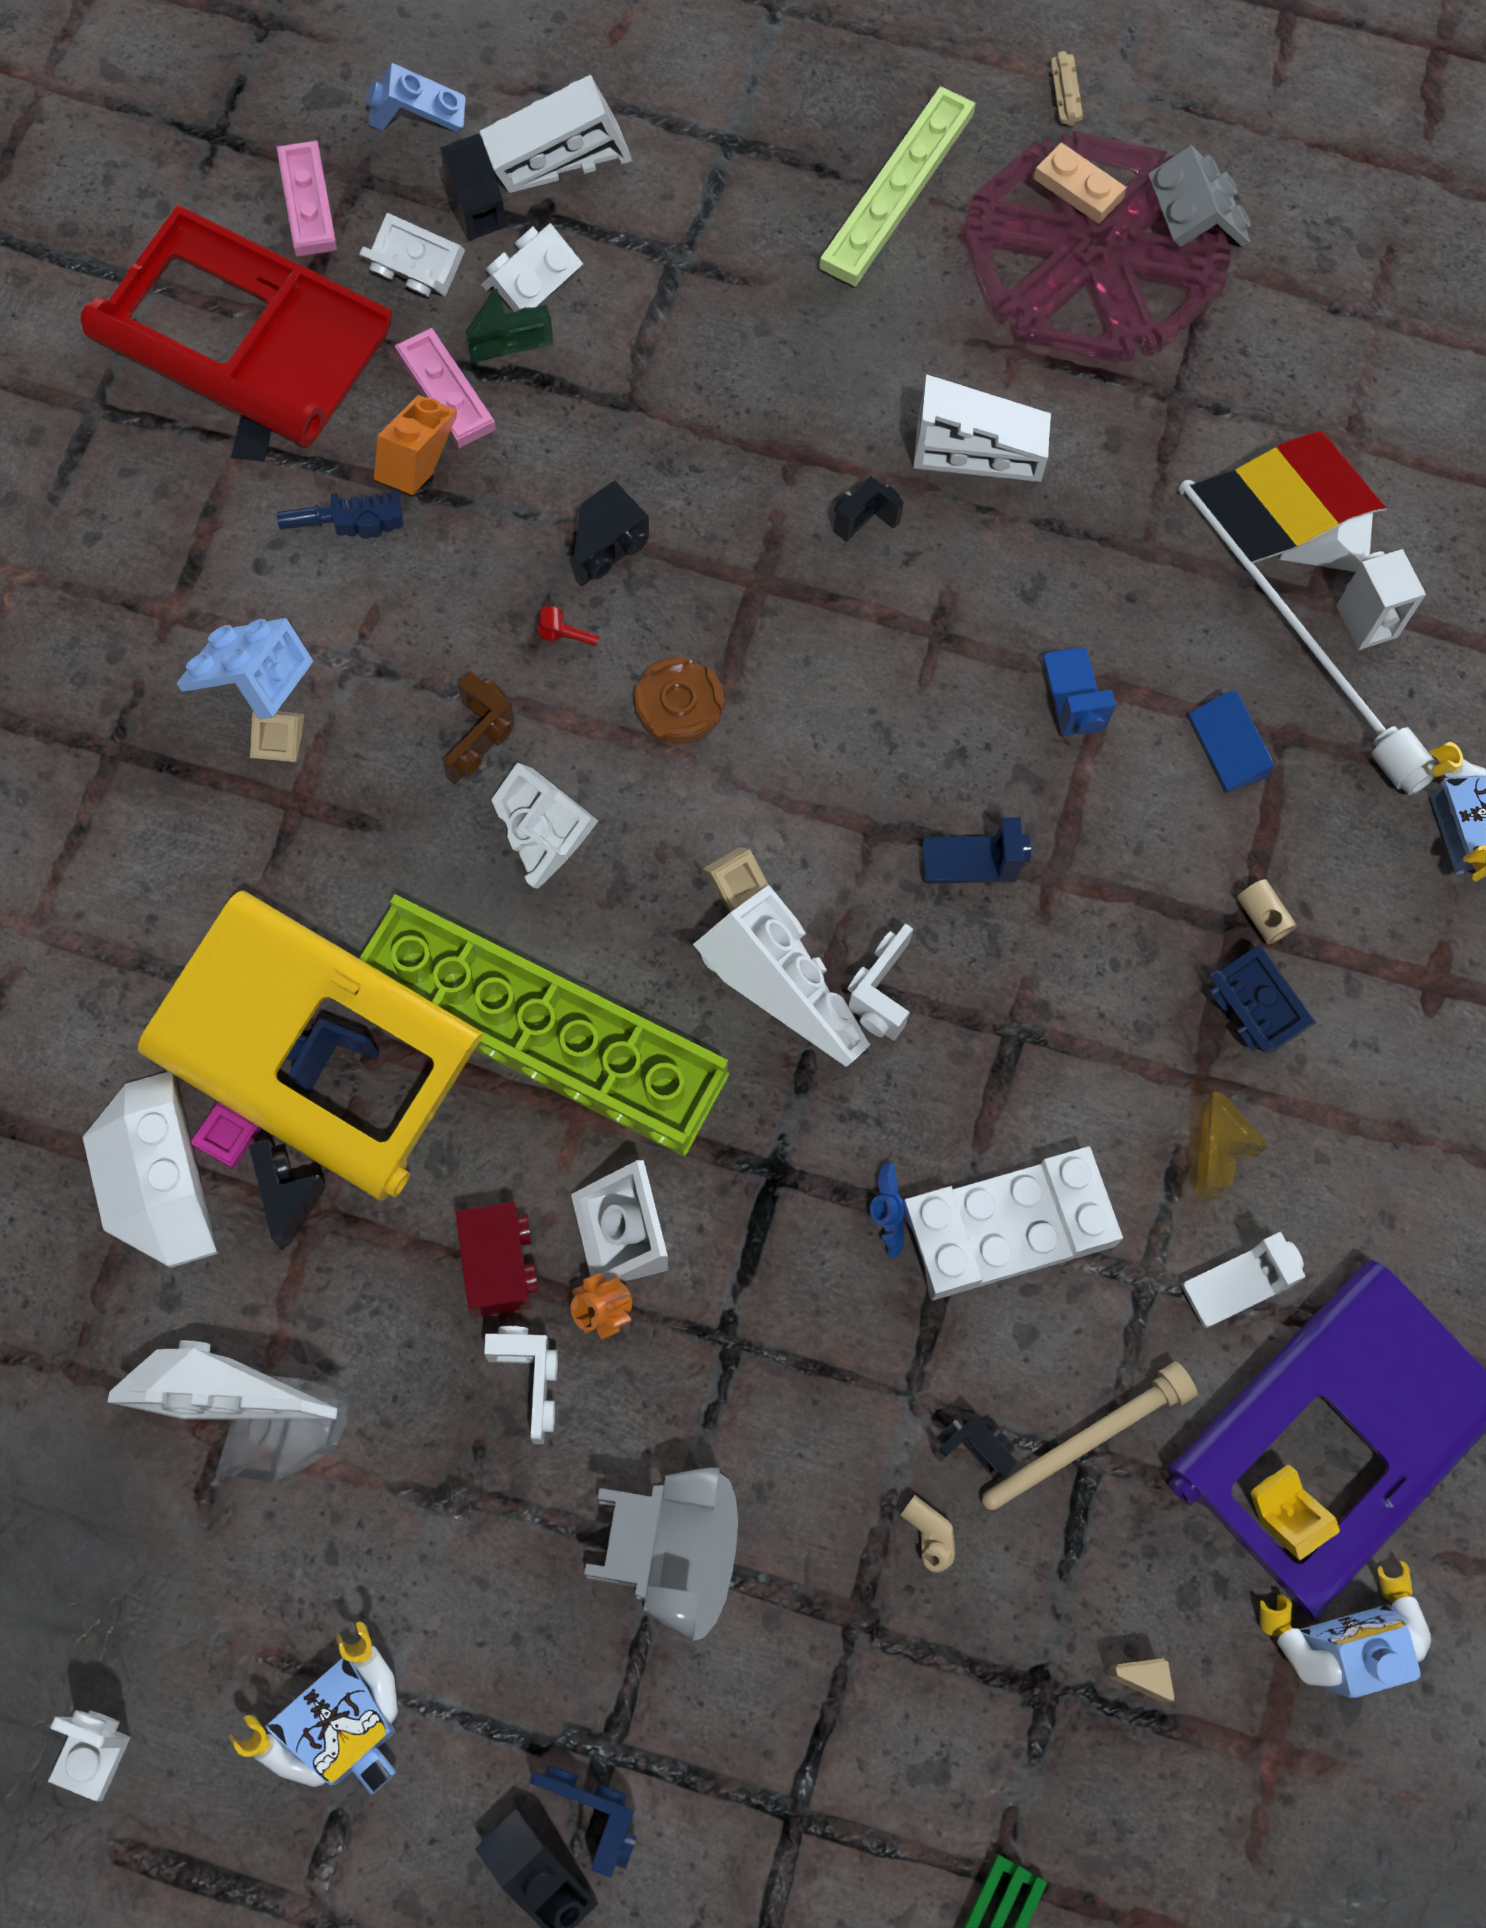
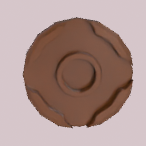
M686 657L666 658L651 665L643 673V678L639 681V684L637 683L634 692L636 716L644 730L660 741L675 745L693 743L708 736L719 724L724 709L722 684L714 671L706 665L704 668L700 664L694 663L693 659Z

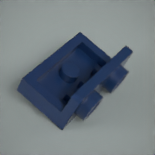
M1261 944L1223 970L1216 969L1209 974L1216 984L1209 989L1225 1012L1233 1008L1243 1023L1236 1028L1252 1051L1260 1047L1264 1053L1270 1055L1317 1023Z

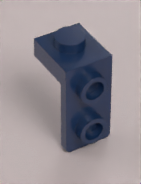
M1021 817L1002 818L996 836L924 838L922 842L924 881L927 884L1016 882L1024 862H1029L1031 857L1030 835L1022 834Z
M548 1765L545 1774L534 1771L529 1783L610 1814L590 1870L611 1878L615 1866L626 1869L637 1839L636 1835L628 1833L635 1809L625 1806L629 1795L598 1784L595 1794L575 1786L578 1779L577 1775L552 1765Z

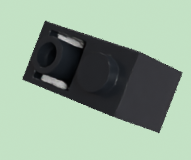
M480 134L458 139L451 144L440 147L448 204L467 240L471 241L505 228L506 220L503 198Z
M616 480L580 505L574 566L576 582L581 587L592 579L598 580L604 577L611 570L614 563L627 554L633 555L640 551L649 539V515Z
M517 1809L475 1848L500 1887L541 1928H575L599 1904L546 1839Z

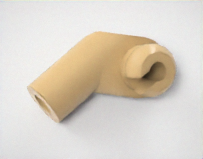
M914 1495L900 1516L921 1531L923 1565L931 1572H942L952 1565L955 1558L953 1526L948 1519Z

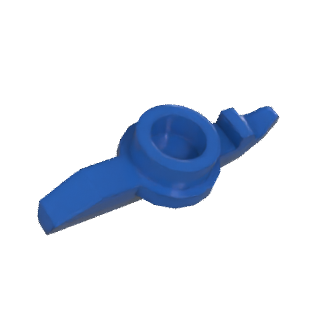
M892 1162L881 1167L878 1177L880 1195L872 1200L870 1215L876 1224L885 1227L886 1235H882V1241L888 1246V1256L895 1258L900 1255L904 1246L903 1217L905 1206L902 1198L899 1196L895 1165Z

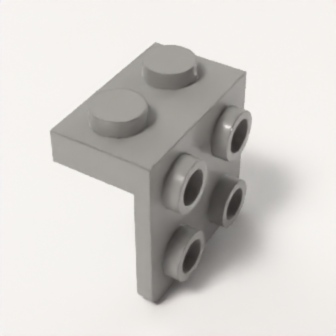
M1191 145L1148 173L1172 238L1180 247L1216 224L1224 229L1242 247L1250 243V238L1246 231L1251 226L1249 218L1244 209L1239 204L1236 205L1233 198L1238 193L1236 185L1226 171L1220 174L1215 161L1209 154L1203 157Z

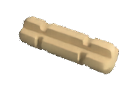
M1061 51L1058 53V56L1051 60L1058 116L1061 124L1074 127L1075 123L1083 118L1075 59L1073 55H1067L1065 51Z

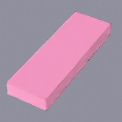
M318 141L277 146L296 257L336 251L337 244Z
M432 328L395 345L397 357L423 396L436 399L441 404L457 410L456 419L449 435L458 449L496 430L494 419Z

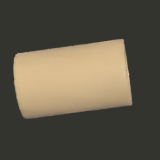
M1266 879L1254 883L1237 896V900L1266 944L1269 945L1282 939L1297 927V924Z

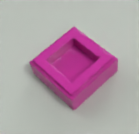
M217 1102L190 1144L202 1153L235 1170L248 1151L249 1144L254 1142L261 1129L246 1118Z

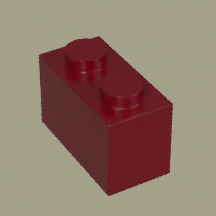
M515 1201L455 1211L467 1305L472 1318L532 1309L530 1294L539 1293L535 1263L525 1264L523 1246L532 1244L528 1215H518Z

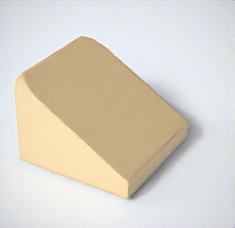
M277 711L272 718L258 719L256 714L252 712L250 758L297 762L304 714Z
M739 847L702 869L706 878L730 912L768 886L751 850Z
M1164 1658L1110 1665L1106 1669L1107 1677L1161 1702L1174 1701L1169 1664Z

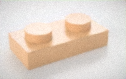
M1060 143L1036 167L1034 175L1036 181L1098 224L1123 200L1127 188L1063 143Z

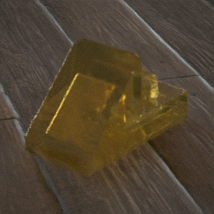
M1213 1091L1202 1104L1196 1197L1216 1199L1227 1186L1232 1185L1236 1162L1235 1158L1229 1155L1256 1158L1267 1148L1265 1140L1222 1092Z

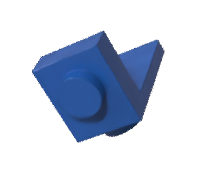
M1080 647L1045 653L1043 664L1062 737L1106 730L1116 704L1112 689L1098 691L1087 649Z

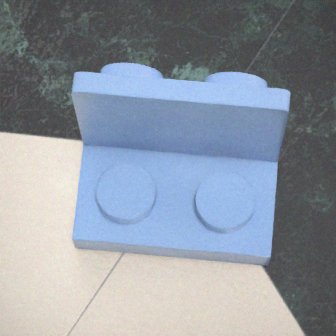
M287 618L271 621L258 619L248 625L233 628L230 625H225L213 631L208 637V644L199 655L193 657L187 663L186 672L176 684L184 692L235 683L258 719L272 718L311 666L313 660Z

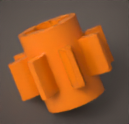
M600 1272L583 1279V1285L572 1290L575 1297L571 1302V1315L576 1325L584 1330L585 1334L597 1329L599 1337L605 1339L620 1332V1326L631 1322L628 1314L632 1309V1297L628 1288L620 1282L618 1277L606 1282L605 1276Z

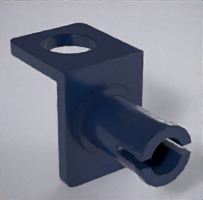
M319 1018L310 1036L307 1037L301 1034L286 1059L295 1062L289 1072V1077L303 1091L310 1093L336 1045L377 1060L380 1053L365 1036Z

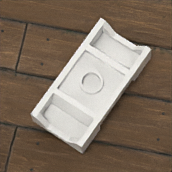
M1090 1146L1044 1159L1040 1165L952 1189V1186L905 1199L903 1202L905 1206L904 1218L914 1232L925 1266L931 1301L1116 1247L1123 1239Z

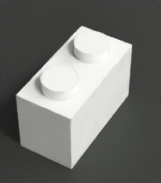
M1403 549L1388 554L1379 551L1370 554L1359 563L1356 573L1347 584L1346 590L1336 607L1357 649L1361 650L1398 638L1426 593Z

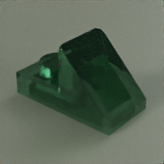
M497 288L494 289L466 329L471 363L552 345V322L547 304L533 308L525 307L516 312L505 314Z

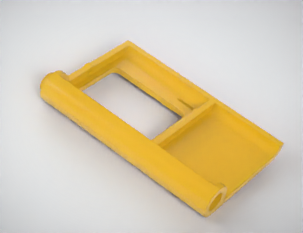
M241 890L232 896L224 906L145 1028L138 1043V1052L379 1201H383L389 1195L393 1198L397 1197L404 1189L410 1177V1172L405 1170L409 1154L485 1033L258 898ZM325 999H333L429 1056L434 1062L432 1072L392 1136L386 1142L374 1140L282 1084L277 1078V1072L321 1002Z

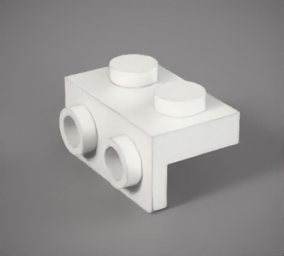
M386 213L372 249L370 250L363 246L359 255L371 263L369 267L371 272L392 281L394 275L406 279L407 283L405 286L416 293L429 297L431 291L446 297L465 249L461 245Z
M551 223L539 233L532 227L515 242V245L519 248L516 254L509 258L504 252L486 268L491 276L481 286L485 291L493 286L520 320L527 316L583 265Z

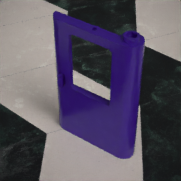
M1367 1260L1167 1469L1172 1478L1168 1484L1172 1491L1185 1503L1192 1505L1196 1501L1199 1504L1205 1505L1235 1537L1238 1543L1249 1552L1305 1614L1314 1621L1486 1433V1370L1388 1268L1374 1260ZM1317 1396H1322L1383 1460L1385 1471L1338 1522L1340 1532L1308 1554L1302 1562L1296 1564L1233 1498L1231 1489L1233 1484ZM1401 1481H1403V1482L1399 1485V1487H1398V1488L1388 1497V1499L1385 1501V1498L1396 1488V1486H1397Z

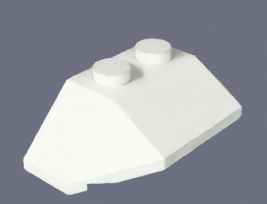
M168 1071L126 1083L83 1136L103 1230L169 1268L219 1254L194 1149L190 1144L191 1137L176 1076Z

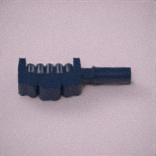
M390 486L391 494L387 492L382 493L381 496L373 494L371 498L368 495L361 496V499L354 496L350 500L348 498L339 500L338 493H331L330 506L319 507V505L310 508L277 512L279 529L311 525L322 526V523L333 522L336 534L339 536L347 535L354 537L358 533L363 539L376 538L382 535L383 530L391 532L393 529L402 528L404 525L399 491Z

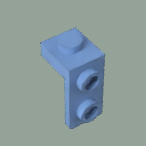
M394 63L389 65L378 82L373 81L368 88L365 104L370 106L368 125L382 131L400 107L456 132H459L464 126L465 96Z

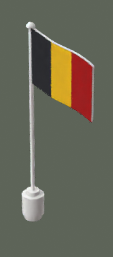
M1323 431L1309 433L1286 441L1230 472L1198 483H1194L1192 480L1183 481L1179 486L1180 494L1188 495L1379 736L1373 742L1376 748L1371 753V756L1397 789H1404L1408 795H1412L1430 784L1436 778L1432 772L1436 762L1435 759L1430 756V753L1409 727L1398 730L1396 726H1393L1387 730L1253 564L1300 548L1350 520L1374 512L1388 510L1387 507Z

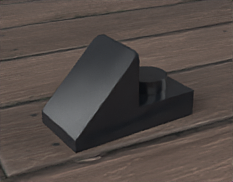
M268 1139L249 1144L271 1239L280 1249L288 1247L321 1197L326 1186L319 1175L285 1184L284 1182L292 1180L285 1152L277 1153Z

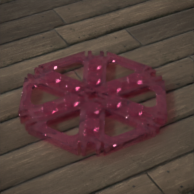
M1075 131L1073 137L1067 132L1062 133L1060 143H1063L1089 162H1102L1133 169L1140 175L1126 188L1123 200L1099 224L1051 190L1050 193L1059 213L1002 201L1024 179L1035 175L1036 167L1055 149L1050 144L1048 137H1043L1040 149L1035 140L973 195L968 216L977 217L979 220L966 219L963 239L993 316L1002 309L999 318L1000 323H1005L1011 317L1019 318L1020 321L1017 324L1015 335L1020 337L1026 334L1025 341L1109 360L1121 362L1122 356L1127 361L1132 360L1136 350L1134 344L1142 345L1148 356L1153 355L1156 344L1158 345L1159 352H1161L1213 303L1223 291L1228 274L1219 273L1215 270L1227 271L1231 260V249L1222 228L1216 224L1199 235L1202 244L1188 242L1181 247L1173 238L1144 232L1163 215L1148 173L1173 158L1174 155L1168 156L1165 159L1167 151ZM1106 238L1104 247L1097 246L1088 251L1090 242L1096 244ZM996 247H1003L1049 258L1015 289L1007 290L1000 284L989 252ZM1135 276L1185 287L1190 292L1191 299L1166 322L1158 323L1151 315ZM1087 284L1090 287L1107 329V333L1100 338L1058 330L1050 322V318Z

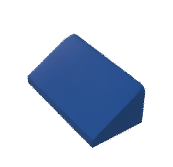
M1237 690L1227 692L1189 713L1188 718L1225 793L1268 777L1274 767L1273 760Z

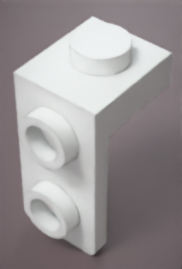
M907 924L901 928L897 935L890 931L884 937L875 951V955L879 959L870 971L862 967L847 989L852 993L849 1009L861 1018V1024L872 1034L878 1037L886 1035L893 1041L896 1040L905 1028L910 1012L881 993L876 987L910 943L913 928Z
M1279 1232L1261 1241L1251 1251L1186 1281L1182 1285V1289L1202 1326L1208 1328L1291 1288L1306 1276L1302 1271L1304 1264L1298 1249L1292 1242H1286L1282 1233Z
M520 1326L498 1327V1334H485L484 1355L488 1362L535 1364L531 1440L533 1444L544 1445L545 1432H554L555 1401H546L547 1380L556 1381L558 1350H549L547 1335H528V1328Z

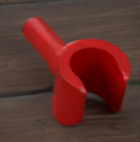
M543 607L540 610L538 632L544 640L556 641L565 637L597 646L600 636L563 624V611L561 609Z

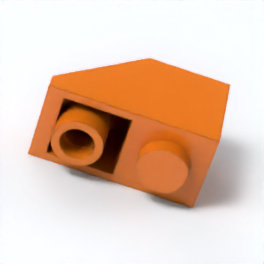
M417 395L377 435L374 480L414 495L433 474L455 422L457 410L441 404L436 399Z

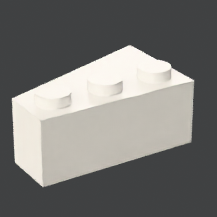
M591 74L579 81L572 82L567 87L541 100L535 101L530 106L506 118L496 121L480 131L493 169L509 193L558 181V173L582 168L583 173L586 174L596 171L595 164L617 158L620 164L633 161L618 122Z
M926 374L917 422L913 468L1041 482L1048 460L1051 413Z

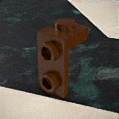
M471 671L458 683L462 704L479 716L482 721L443 762L446 777L454 785L463 776L469 777L476 772L483 761V755L494 744H502L511 734L515 723L512 704L505 698L503 690L491 679L485 678L481 680Z

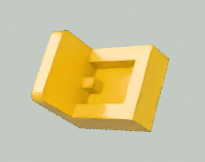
M1286 1465L1274 1475L1267 1477L1251 1491V1497L1261 1525L1299 1560L1340 1532L1336 1517L1303 1489L1298 1472L1291 1465Z

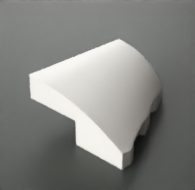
M518 762L491 799L498 817L503 819L507 825V837L512 849L519 852L528 875L524 877L527 883L537 889L568 860L598 822L596 818L537 771Z

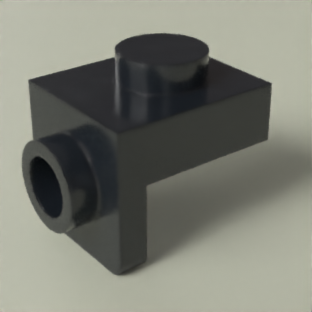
M870 475L854 492L850 490L845 492L834 507L836 514L833 532L847 542L874 515L894 529L901 521L904 502L894 488L887 484H881Z
M976 1415L967 1424H964L958 1417L936 1437L942 1444L934 1454L939 1462L943 1461L962 1443L995 1481H998L1018 1463L1011 1455L1015 1448L1010 1440L996 1427L989 1430Z

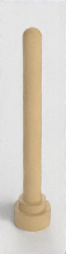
M1177 1361L1157 1372L1158 1378L1152 1381V1388L985 1491L982 1495L984 1507L989 1510L998 1509L1165 1404L1167 1407H1171L1174 1404L1182 1406L1198 1396V1392L1191 1377Z

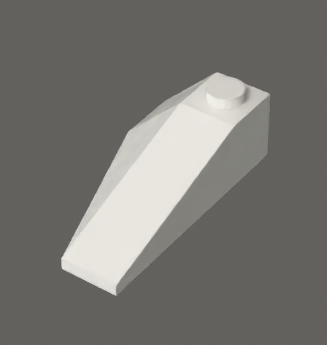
M768 885L730 912L693 945L700 952L706 966L716 972L726 984L847 1067L870 1044L843 997L837 993L830 992L826 986L823 973L827 969L820 957L811 960L800 941V938L806 933L799 921Z
M180 1341L179 1349H157L109 1392L108 1403L179 1419H336L337 1408L231 1358L210 1353V1344L197 1341Z

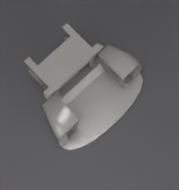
M704 1468L666 1476L664 1485L653 1486L652 1496L599 1488L598 1501H600V1506L615 1509L605 1567L586 1564L584 1575L587 1580L635 1587L636 1599L645 1602L644 1614L691 1641L705 1638L717 1623L726 1602L734 1566L738 1512L736 1495L730 1480L720 1474V1468Z

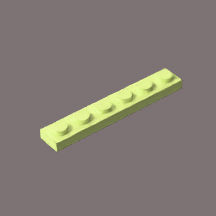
M939 87L820 258L819 269L855 287L857 286L974 115L976 103L944 87Z

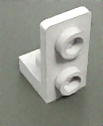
M75 1710L73 1717H55L50 1728L68 1735V1738L48 1782L94 1801H103L131 1737L116 1731L120 1723L119 1721L94 1711L85 1713Z

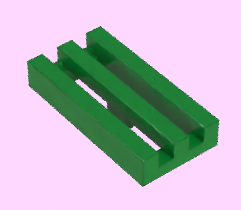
M996 1854L963 1928H978L1003 1871L1012 1876L988 1928H1003L1023 1882L1028 1884L1029 1888L1011 1928H1027L1047 1882Z

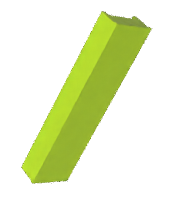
M394 894L390 901L391 908L359 958L360 960L485 1033L474 1051L686 1157L730 1075L728 1073L727 1059Z

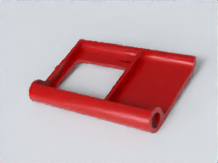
M177 204L137 261L130 267L128 273L109 299L99 297L93 302L87 303L82 310L80 321L86 337L302 447H308L317 439L384 340L391 325L392 310ZM172 259H181L267 302L266 308L227 362L219 363L131 318L134 310Z

